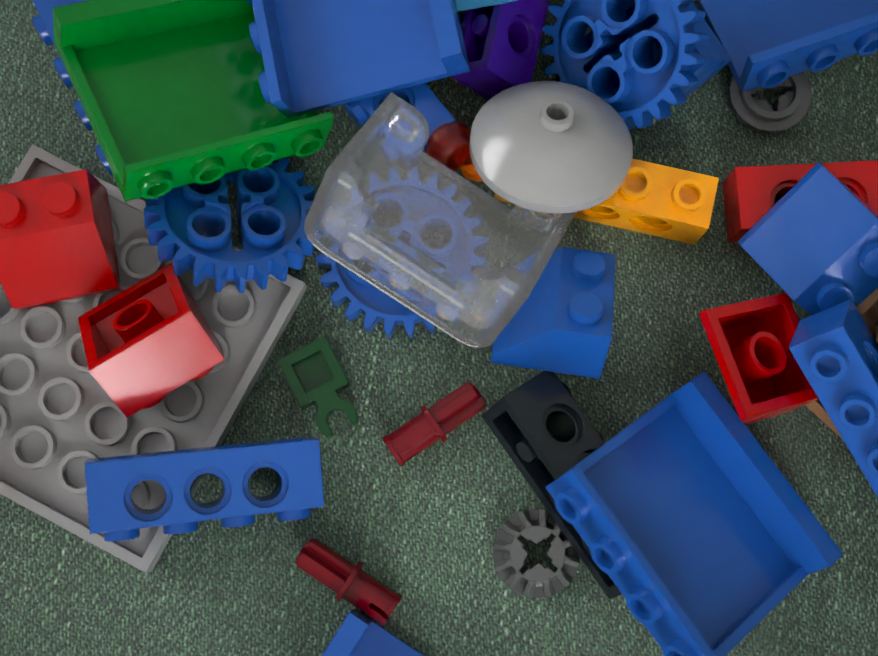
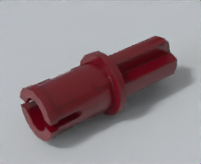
M465 383L427 409L425 405L421 406L422 413L388 436L385 435L382 439L398 464L402 467L405 465V462L439 439L443 443L446 442L448 439L445 435L484 410L486 406L484 398L472 383Z
M311 538L297 556L295 562L297 567L336 592L335 600L339 602L341 598L345 599L376 620L381 626L386 623L389 618L388 616H391L402 598L400 593H396L362 570L363 563L359 561L355 566L317 539Z

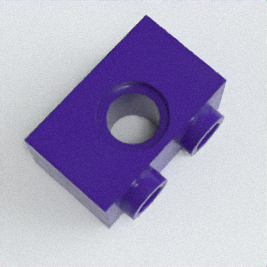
M518 0L465 10L461 30L470 71L451 77L487 100L510 87L531 82L549 0Z

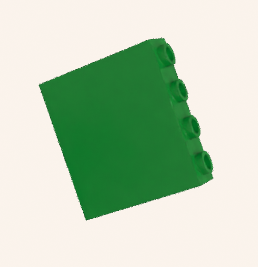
M90 0L53 8L54 44L125 202L141 197L155 199L167 194L173 188L195 182L197 184H209L218 180L224 174L246 168L248 170H259L270 165L275 160L293 155L306 157L325 146L334 120L331 111L319 115L316 112L287 118L273 104H268L265 101L259 84V73L265 71L262 54L256 51L251 39L249 24L255 21L253 5H250L247 0Z

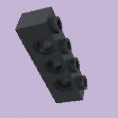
M542 371L503 396L482 415V418L610 600L622 595V593L609 575L595 564L589 547L573 525L559 514L555 506V500L545 488L603 445L605 441L600 431L589 422L574 401L569 388L559 380L554 372ZM547 428L553 433L555 439L549 434Z

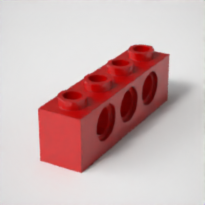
M878 160L821 163L878 213ZM817 163L735 167L722 183L728 243L738 242L775 205V199H781Z

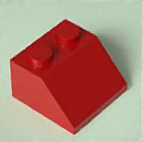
M87 169L0 185V282L12 308L21 309L121 290L107 189Z
M172 263L78 317L89 372L126 418L141 409L157 405L168 393L190 380L204 377L215 365L225 360L213 331L180 275L176 276L173 274Z
M787 293L705 309L699 313L741 422L750 424L768 419L819 400L789 350V345L799 319Z

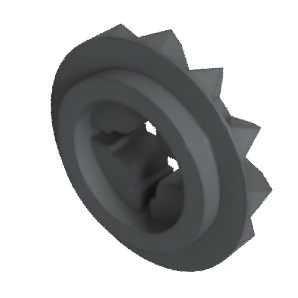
M804 72L789 76L781 84L768 88L771 93H785L778 97L773 104V108L769 107L766 99L758 100V98H752L760 93L762 90L761 86L742 92L734 76L728 85L730 86L728 105L733 106L738 114V123L746 122L755 128L756 134L769 131L776 132L778 135L784 130L796 126L806 115L811 104V86Z
M529 509L511 516L500 527L493 543V562L499 577L511 590L528 598L552 597L571 584L580 565L579 555L547 510ZM521 535L525 540H530L537 544L542 539L546 540L552 535L553 538L549 542L550 546L547 548L546 554L551 559L550 563L555 566V569L552 571L549 567H543L536 563L531 568L527 567L521 573L519 570L525 564L523 561L528 554L523 548V544L517 538Z

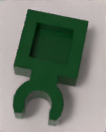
M325 336L277 360L300 408L304 410L317 404L319 409L316 414V424L324 436L327 438L334 436L328 419L335 411H344L353 426L359 423L358 413L354 406L347 400L340 398L337 393L351 385Z

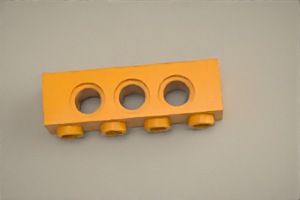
M632 158L626 179L611 197L589 209L559 215L695 245L709 229L719 178ZM495 193L494 200L510 203Z

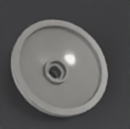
M556 81L524 83L496 94L477 113L470 134L469 147L472 163L484 183L493 192L510 203L542 213L562 214L578 212L604 202L623 184L633 156V143L629 129L619 113L610 104L584 88Z

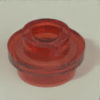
M462 122L447 123L438 127L430 135L427 142L428 147L425 152V158L430 165L436 168L440 167L446 173L453 172L462 167L471 158L469 147L470 128Z

